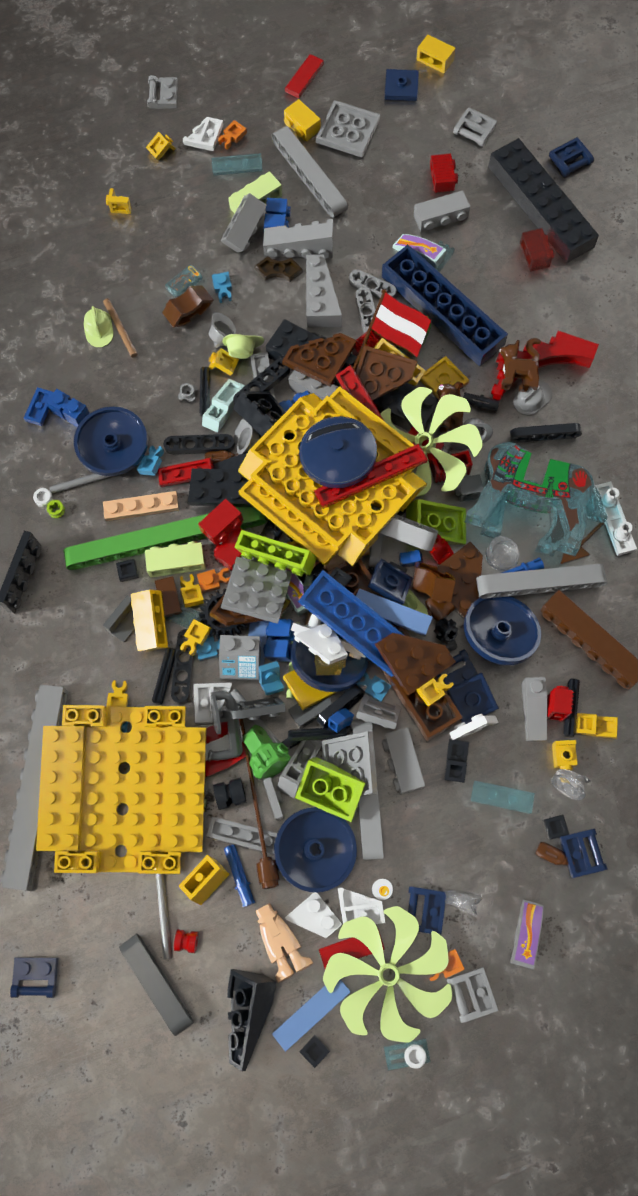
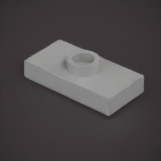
M271 778L264 779L263 783L275 819L277 821L284 819L280 803H283L280 791L275 792Z

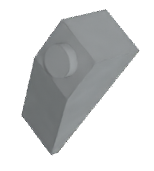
M525 678L522 682L526 741H546V678Z
M321 740L301 741L280 775L277 790L295 798L308 760L317 757L322 748Z

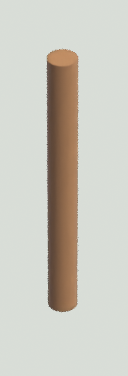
M105 299L103 303L132 358L136 357L138 354L110 299Z

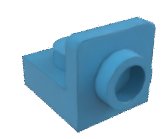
M277 661L259 666V683L265 695H271L284 690L280 680V666Z

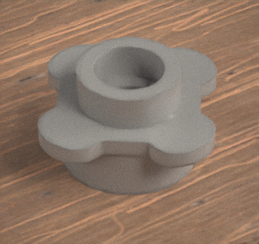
M189 383L182 384L178 398L193 402L195 400V392L198 391L197 387Z

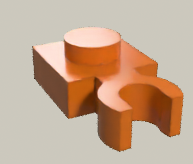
M234 120L223 130L224 135L218 138V143L221 145L223 142H226L225 149H229L232 142L237 144L247 134V128Z
M223 568L217 574L215 569L196 574L202 594L220 589L219 583L228 584L230 577L224 578L223 576L230 573L229 569Z
M456 949L448 952V965L440 973H443L445 978H448L465 970ZM440 973L430 977V981L436 980Z

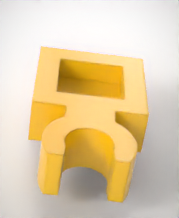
M190 574V581L188 582L183 580V576H180V585L183 587L180 588V593L185 608L204 604L199 584L194 585V576Z
M193 619L184 635L188 640L182 643L180 650L185 652L187 647H191L189 654L194 656L197 651V644L203 646L211 628Z
M447 674L441 675L437 682L434 678L416 690L428 707L445 695L444 691L449 690L454 685L453 682L449 685L443 682V679L448 676Z
M113 680L112 689L114 693H108L106 707H127L129 696L125 693L128 688L126 681H123V686L118 688L116 687V680Z

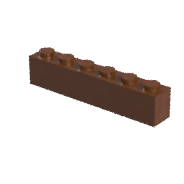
M558 590L543 605L540 610L543 617L550 622L552 621L562 634H567L575 646L585 650L587 656L591 660L597 661L604 672L613 675L621 687L629 690L638 682V659L564 593Z

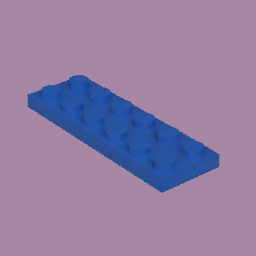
M322 570L298 602L388 675L394 676L375 643L390 633L403 634Z

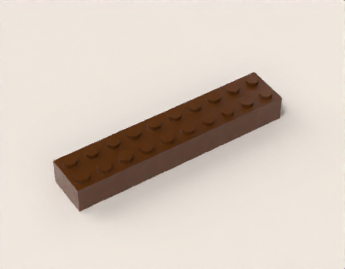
M361 559L353 567L346 561L337 566L352 577L351 582L346 587L352 594L356 596L358 590L362 589L383 597L368 587L372 576ZM335 568L329 570L326 573L330 575ZM390 623L403 635L411 637L405 628ZM382 670L426 742L461 722L463 717L446 691H444L445 695L428 707L417 691L406 695L395 676L391 677Z

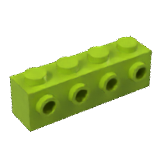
M241 530L234 547L246 559L252 560V558H256L258 562L265 565L272 563L275 564L274 567L284 571L288 568L292 570V573L303 576V574L311 575L317 559L309 550Z

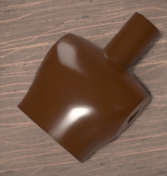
M431 597L425 601L428 615L432 616L437 622L447 618L455 610L452 602L439 603L431 599Z

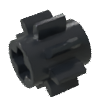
M446 618L439 620L435 625V630H433L437 634L436 638L441 642L443 640L446 642L454 640L459 630L456 627L457 623L452 619L449 621Z

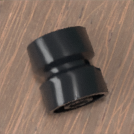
M241 777L230 780L229 784L225 782L213 784L218 810L230 808L231 804L238 806L247 803Z

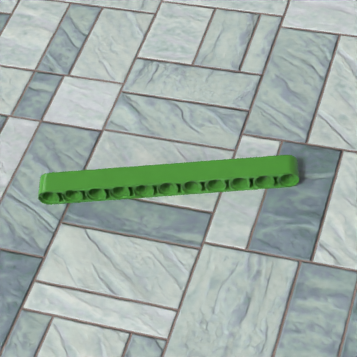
M235 507L243 516L244 521L240 526L243 530L263 525L267 521L266 516L255 507ZM208 514L67 547L63 550L66 569L77 570L144 554L145 550H150L151 547L164 548L171 544L181 545L191 541L206 539L208 537L201 532L198 523Z

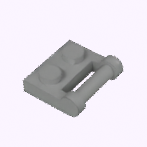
M154 75L149 76L148 83L150 89L147 106L151 109L177 108V77L157 78ZM156 86H161L160 100H156Z
M468 107L456 124L453 133L467 137L483 147L495 129L497 121ZM463 126H466V127H468V128H470V129H472V130H474V131H476V132L482 134V136H479V135H477V134H475V133H473V132H471V131H469V130L463 128Z
M364 695L356 718L381 725L385 728L395 729L402 706L397 704L393 706L370 699V696Z
M484 967L447 979L448 984L452 987L461 1014L459 1016L461 1023L499 1011ZM465 981L475 1009L473 1012L468 1011L460 982Z

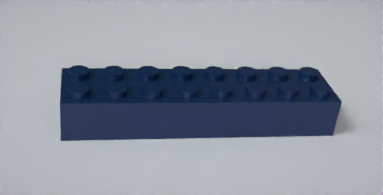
M408 244L382 265V278L394 285L396 291L419 312L428 316L431 323L479 367L497 353L501 347L505 346L508 333Z

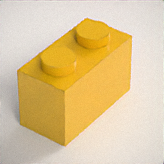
M428 34L417 48V61L441 73H445L454 61L455 47Z
M299 99L284 110L285 124L291 127L298 137H302L307 142L319 133L321 119Z
M206 855L182 881L179 887L191 901L202 905L230 874L216 859Z

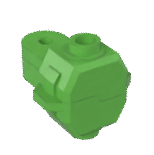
M253 725L243 736V741L252 754L249 764L253 769V775L257 779L273 778L287 766L291 758L288 754V748L282 743H273L261 726Z

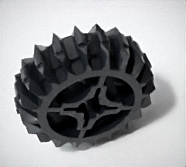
M223 589V594H220L219 590H216V596L209 594L210 600L204 599L205 605L200 606V609L203 611L199 613V617L203 618L200 622L210 627L209 635L212 637L216 634V639L218 640L220 635L234 636V633H237L241 636L240 629L246 630L247 626L245 624H249H236L221 628L216 626L222 624L213 618L210 621V611L225 594L226 589Z

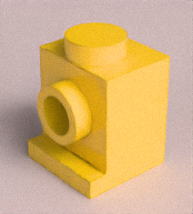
M576 740L555 741L552 744L554 768H560V771H572L573 767L578 765ZM564 752L569 753V759L563 756Z

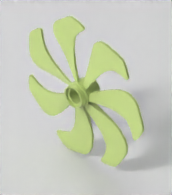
M419 387L406 395L402 400V410L413 427L419 432L417 436L405 433L392 424L390 408L380 414L384 421L411 443H415V445L419 444L426 457L427 453H432L438 459L446 473V480L441 491H452L463 480L466 474V466L458 458L436 449V443L455 442L465 444L470 448L473 456L476 457L483 447L482 439L477 427L472 424L460 426L437 438H433L432 435L449 416L456 412H471L467 399L450 394L443 396L439 400L429 433L424 432L421 407L425 398L432 393V390ZM429 439V443L426 446H422V442ZM429 461L418 466L415 473L427 483V486L418 496L425 495L431 488L432 477Z
M394 906L383 911L394 922L396 929L395 944L390 962L385 963L381 938L375 922L368 917H359L343 923L338 938L354 937L359 939L369 948L381 967L377 970L353 956L337 953L329 959L323 981L327 990L332 993L338 981L343 977L350 975L378 976L379 981L352 993L343 1000L340 1006L341 1016L352 1033L367 1035L368 1032L363 1022V1013L371 998L384 984L387 986V991L381 1012V1032L388 1040L411 1042L419 1035L420 1029L406 1025L401 1019L396 1006L393 985L396 983L399 985L411 1004L423 1016L428 1018L438 1016L452 1001L451 985L447 984L437 992H426L401 979L400 974L429 975L442 972L448 965V949L446 940L437 932L432 931L430 949L419 959L397 968L395 964L415 940L419 931V924L413 915L399 906ZM388 968L395 971L394 978L392 980L384 979V970Z

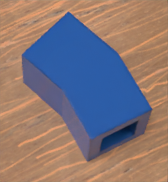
M415 550L400 553V565L412 567L415 566L416 562L423 563L421 551Z
M346 708L341 709L329 717L328 727L338 733L344 727L351 725L354 714Z

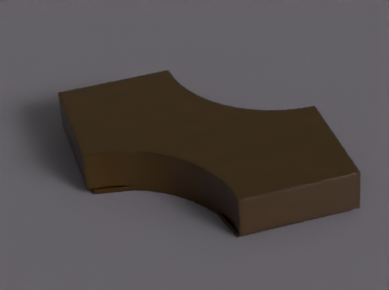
M267 256L254 266L256 272L265 281L273 277H280L291 282L303 273V269L292 258L276 261Z

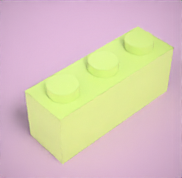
M269 171L228 197L230 209L235 214L244 195L249 193L265 204L267 198H280L282 196V185Z
M191 541L185 545L171 544L164 548L151 547L150 550H145L146 568L150 578L206 570L204 548L201 542Z

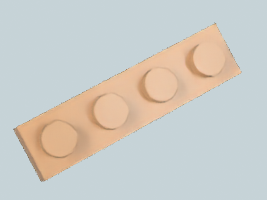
M172 491L104 501L105 521H113L179 511L177 492Z

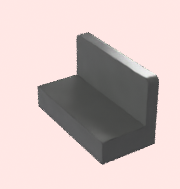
M128 595L103 624L108 632L122 642H126L135 631L133 608L131 606L132 600Z
M326 698L304 710L297 703L288 712L298 727L303 729L315 721L319 714L331 705L332 702L329 698Z

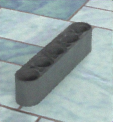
M135 934L121 944L119 949L172 1034L177 1036L194 1023L190 1013L139 934Z

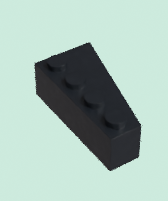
M242 391L233 406V409L261 436L286 413L269 391ZM287 433L284 436L287 440H292L295 437L293 433Z

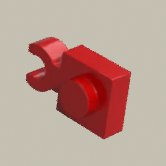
M437 534L433 549L429 552L436 563L440 565L451 557L454 552L448 542Z

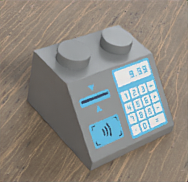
M220 635V679L259 680L261 639L259 636Z

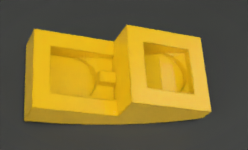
M577 713L576 734L617 739L618 717Z

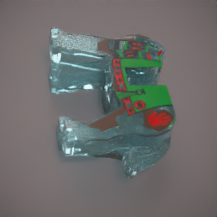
M504 442L494 446L489 451L484 468L487 485L482 490L478 502L468 510L465 523L482 527L480 535L499 540L506 502L525 510L548 513L550 516V528L547 534L539 540L535 552L551 557L554 556L556 551L576 556L587 525L586 515L589 520L599 523H605L608 518L603 507L601 495L594 485L591 474L582 466L550 459L539 485L535 481L524 480L531 452L512 442Z

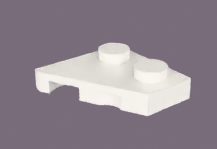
M206 117L200 125L193 129V133L189 137L185 136L183 138V144L214 151L223 128V120Z
M326 624L295 634L294 639L298 643L300 641L309 647L310 652L318 655L328 665L347 658L348 654L336 632Z
M232 683L193 685L195 724H213L211 692H229ZM225 699L216 701L218 710L222 708Z
M483 714L472 717V722L468 724L463 722L454 726L455 730L450 732L452 740H459L481 731L482 728L488 725H495L499 722L496 716H483Z
M338 888L343 923L359 917H368L375 924L385 923L382 901L344 888Z
M317 892L311 894L285 917L287 921L324 938L329 937L342 925Z

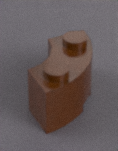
M203 285L189 286L182 295L170 299L162 313L173 328L190 323V319L195 315L199 314L201 316L210 307L214 299Z
M416 562L412 589L419 593H426L436 602H451L455 578L449 572H445V574L439 572L436 566Z

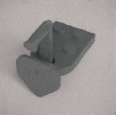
M227 691L211 692V712L214 730L217 734H221L220 723L227 722L230 749L223 751L209 750L208 761L239 757L243 752L239 719L249 718V720L260 719L261 715H268L269 717L279 716L280 712H286L285 703L278 697L236 703L233 696ZM225 699L226 706L222 707V710H218L216 701Z

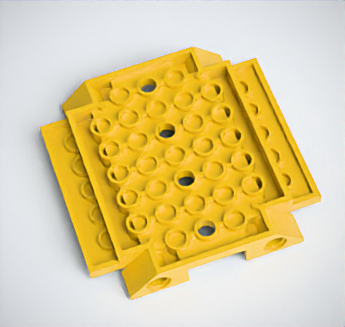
M339 386L330 397L326 396L323 400L314 393L300 397L254 444L238 470L241 475L249 480L238 492L239 495L300 546L311 551L324 566L338 553L341 558L353 567L375 543L380 531L400 510L403 512L427 486V483L412 472L415 469L413 468L322 509L314 493V490L322 487V485L313 481L305 473L299 455L301 440L307 430L314 424L330 417H348L363 423L372 432L376 440V462L414 446V444ZM287 433H293L295 435V437L292 440H287L284 438L285 434ZM379 503L382 508L375 511L371 508V505Z
M63 705L62 726H43L36 851H55L54 873L138 872V874H180L181 852H203L206 728L185 727L186 706L106 707L104 705ZM124 722H130L132 725L129 733H123L121 730ZM123 762H127L130 765V771L127 774L120 772L119 767ZM121 803L127 804L129 808L128 813L125 815L118 813V806ZM119 845H124L127 849L124 857H119L116 854V848Z

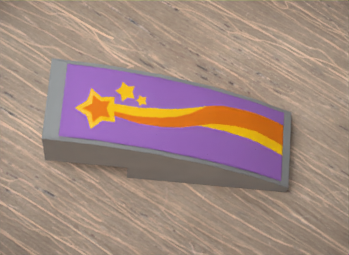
M523 900L510 963L534 970L542 928L544 905Z

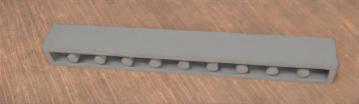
M40 685L39 690L35 694V701L37 703L31 715L33 724L32 729H29L28 732L29 745L24 752L25 766L20 773V780H22L21 788L17 790L16 799L18 800L17 809H14L12 815L14 825L8 837L10 846L4 858L6 867L0 879L2 888L32 891L39 855V851H36L43 726H62L63 705H66L68 694L64 687Z

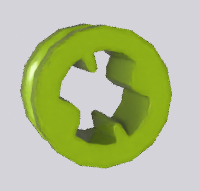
M52 500L47 504V512L52 518H60L64 515L65 507L59 500ZM56 506H58L59 510L53 512L52 508L55 509Z

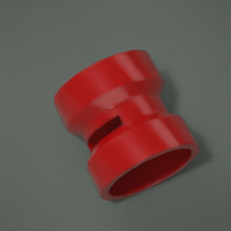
M177 929L174 939V951L181 952L185 949L188 953L195 954L199 932L191 931L186 934L184 930Z

